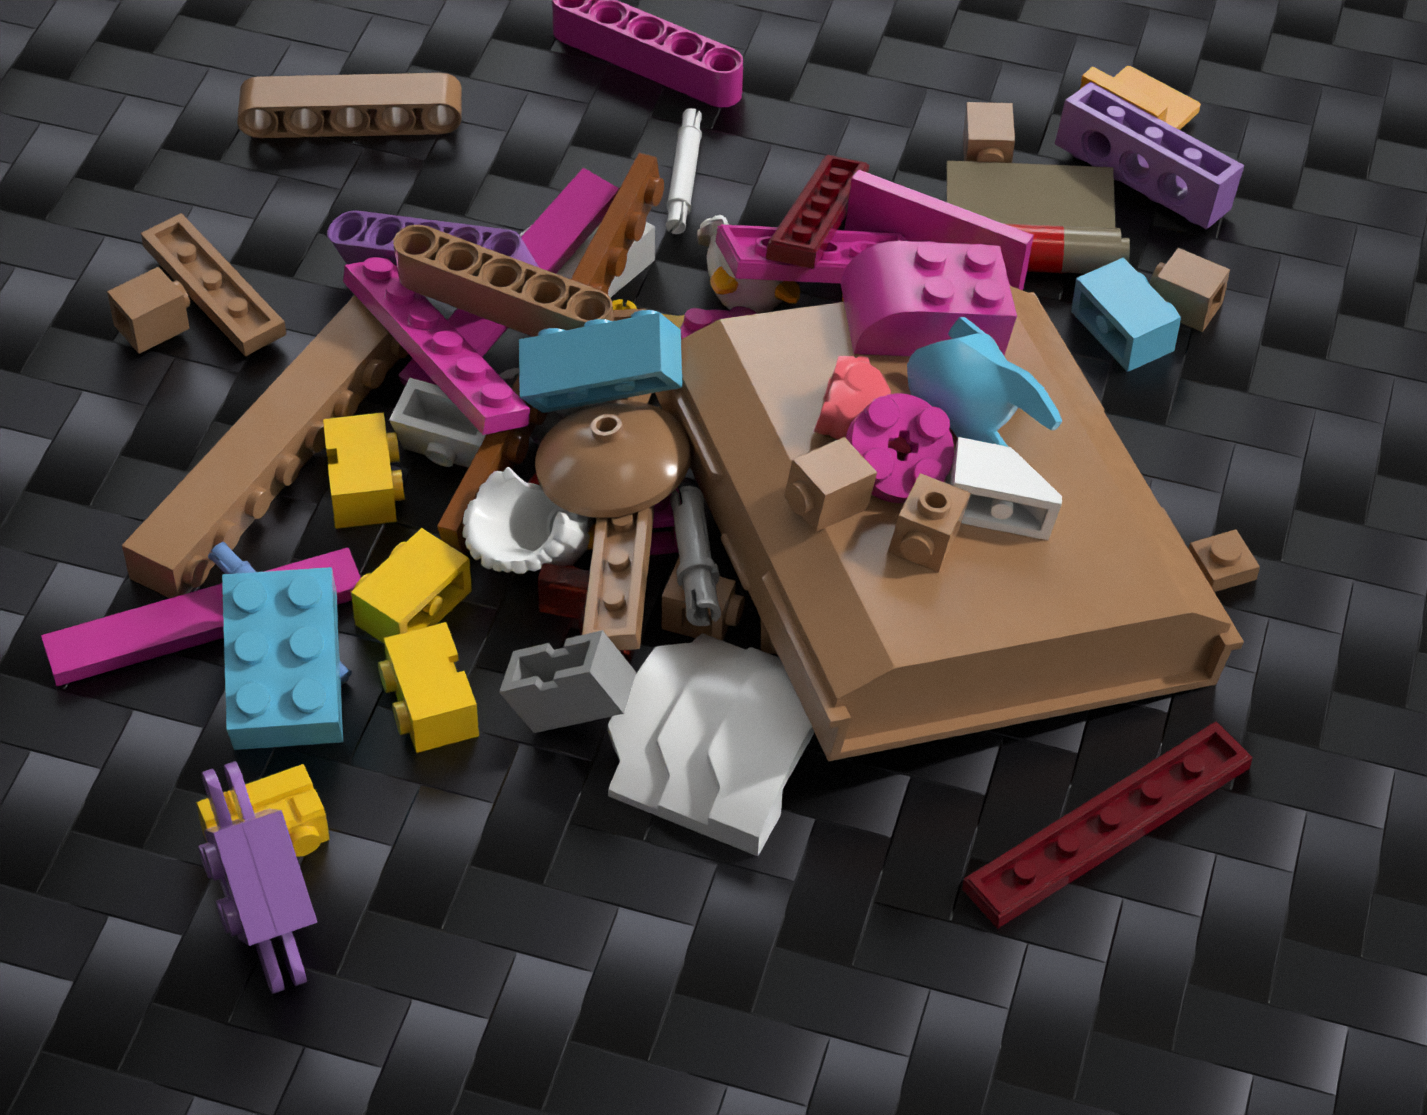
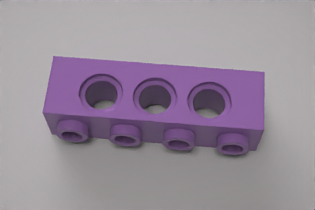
M1093 82L1088 83L1065 100L1055 140V145L1094 167H1113L1114 180L1123 182L1146 195L1150 200L1166 206L1185 217L1189 222L1198 224L1205 229H1208L1231 210L1243 172V164Z

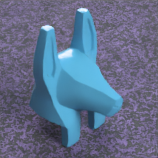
M959 317L951 327L948 335L952 339L919 348L911 355L908 361V387L911 395L923 399L931 406L941 408L947 414L950 420V428L957 438L961 437L1009 447L998 433V430L1011 419L1018 408L1050 430H1056L1062 423L1059 411L1045 388L1028 371L1007 361L995 340L966 317Z

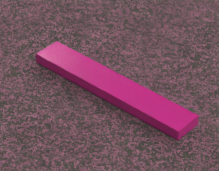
M582 168L521 237L539 268L556 274L601 224L620 188ZM458 308L447 320L481 357L488 352L508 329L506 326ZM414 359L398 375L405 386L409 378L437 385Z
M349 548L264 571L332 567L337 590V605L352 601L351 591L354 590L355 585L361 578ZM222 584L41 635L56 686L224 638Z

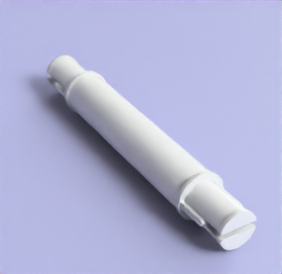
M693 108L686 109L683 112L682 126L677 131V145L669 197L666 203L668 211L666 229L668 231L672 229L673 234H681L685 231L686 218L691 211L699 144L702 138L700 130L702 114L700 111L696 113V109Z

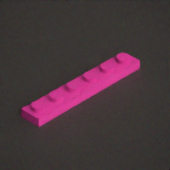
M372 257L364 262L344 266L343 282L482 435L528 426L530 408L424 295L411 291L401 284L398 269L389 258Z

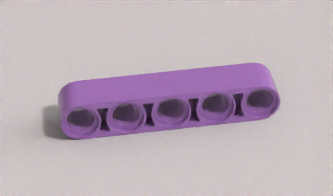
M348 211L335 218L327 231L328 238L346 264L364 262L368 258L380 257L389 258L397 267L393 243L396 233L410 225H424L539 267L521 236L517 232L508 229L365 211Z

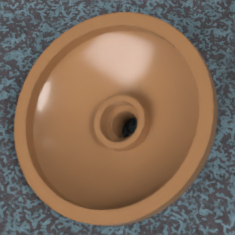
M612 400L582 407L554 425L538 447L535 468L538 482L544 494L562 509L588 517H619L647 509L669 496L680 485L688 471L691 450L685 429L670 413L643 402Z

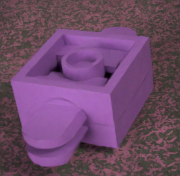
M236 761L225 764L224 771L239 819L232 821L214 769L202 772V780L217 826L204 830L207 843L198 845V849L208 878H212L213 881L219 879L225 898L216 900V906L226 934L230 933L231 937L237 935L239 940L249 946L255 944L268 986L272 994L284 990V983L270 939L277 937L293 984L297 986L306 983V974L292 931L318 922L282 810L269 808L254 813L240 768Z

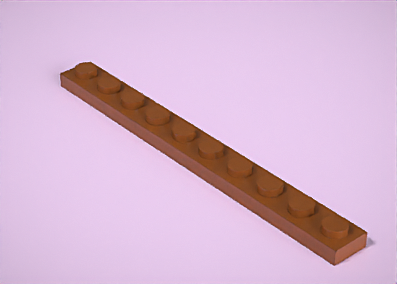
M643 153L637 155L571 280L608 294V289L615 276L620 277L622 275L630 247L634 241L638 242L641 239L645 230L647 215L652 206L656 207L659 205L663 196L664 180L659 176L657 157ZM518 375L511 389L520 397ZM524 401L525 404L530 408L528 426L490 433L485 436L437 525L441 540L465 556L468 555L470 550L467 549L465 545L466 538L462 534L465 526L463 524V517L469 502L476 499V494L479 492L481 484L485 483L489 475L494 471L503 472L507 467L513 470L516 463L521 464L528 451L529 438L536 425L543 424L548 412L542 413L526 401Z

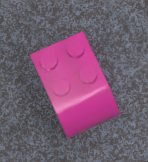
M931 241L884 242L871 246L856 255L845 268L841 280V289L854 354L911 356L919 348L952 339L948 335L951 327L959 317H966L984 333L990 335L995 340L1002 354L1005 355L1017 313L1000 246L936 243Z

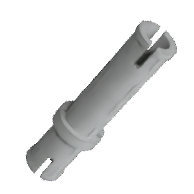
M683 486L680 487L682 504H680L679 493L676 490L670 496L680 564L676 571L677 582L679 586L682 585L684 590L687 620L693 625L708 626L711 624L708 608H710L713 621L716 622L721 616V608L716 591V584L719 581L718 565L714 564L711 558L703 493L696 487Z

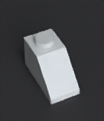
M958 437L952 467L947 475L946 483L971 493L961 523L1049 540L1062 505V496L1011 447Z

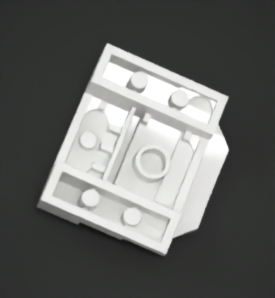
M703 633L692 643L655 647L635 675L624 714L612 716L608 723V733L620 761L609 786L608 796L759 856L781 816L783 788L814 734L812 725L780 658L753 647L745 650Z

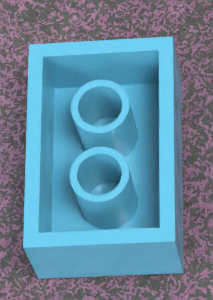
M332 567L222 574L226 724L233 749L241 750L343 742L337 590Z

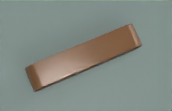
M446 73L253 77L244 81L240 86L237 124L244 134L255 138L446 134L456 130L461 124L462 87L456 77Z
M410 225L402 228L393 239L399 281L405 288L532 337L538 336L539 331L548 328L571 330L584 327V324L590 320L605 319L614 321L612 300L608 294L542 268L424 225Z

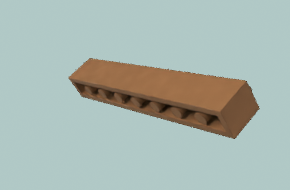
M356 295L350 299L123 543L122 549L131 580L168 598L190 593L193 588L202 585L210 569L215 565L208 558L209 553H213L211 550L221 542H225L233 550L244 531L255 519L261 518L267 512L271 501L286 485H291L296 480L300 469L314 453L324 449L326 443L323 419L353 416L358 404L372 389H376L382 384L386 373L400 358L408 355L407 351Z

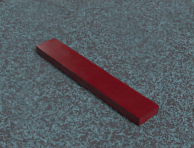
M831 155L825 156L769 240L766 259L814 269L847 215L851 178L858 170L868 173L870 165L866 162Z
M1214 722L964 878L962 890L998 929L1250 769L1253 757L1217 722Z

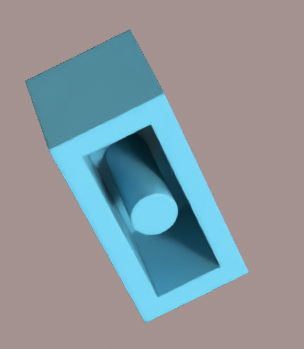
M1124 258L1076 278L1071 312L1127 372L1175 350L1181 316L1171 303L1166 302L1151 287L1146 277L1142 273L1137 272Z

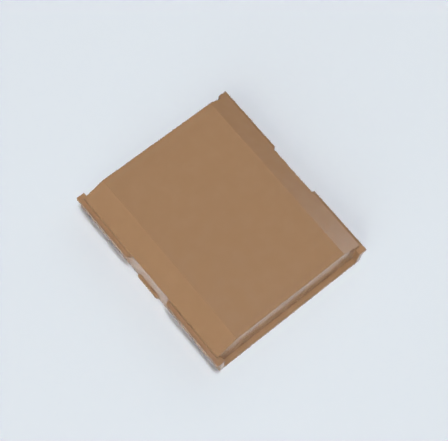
M1010 286L1017 318L1004 356L1007 361L1028 371L1045 388L1059 411L1062 423L1056 430H1050L1018 408L1011 419L998 430V433L1009 447L1016 451L1062 496V505L1049 540L961 523L960 529L939 572L888 552L898 516L905 503L884 501L871 494L866 510L815 532L801 515L796 514L790 508L784 497L792 460L837 440L830 435L814 432L813 429L825 403L823 399L829 378L832 377L838 356L868 357L871 365L883 374L891 394L902 393L911 395L907 375V364L911 356L854 354L844 302L719 319L681 339L682 388L655 393L662 409L674 416L687 433L691 450L689 466L722 534V544L743 588L748 590L828 761L1216 685L1231 651L1242 648L1244 643L1242 637L1165 509L1158 503L1104 413L1105 409L1034 292L1028 293ZM949 428V430H950V432H951V434H952V438H953V442H954V450H955V447H956V443H957L958 438H957V436L955 435V433L952 431V429ZM897 451V459L904 461L907 454Z

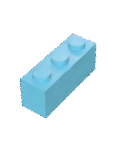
M641 310L632 313L631 318L617 321L595 319L587 321L584 327L571 330L548 328L539 331L538 336L519 339L520 398L540 412L546 413L682 388L681 329L660 312Z

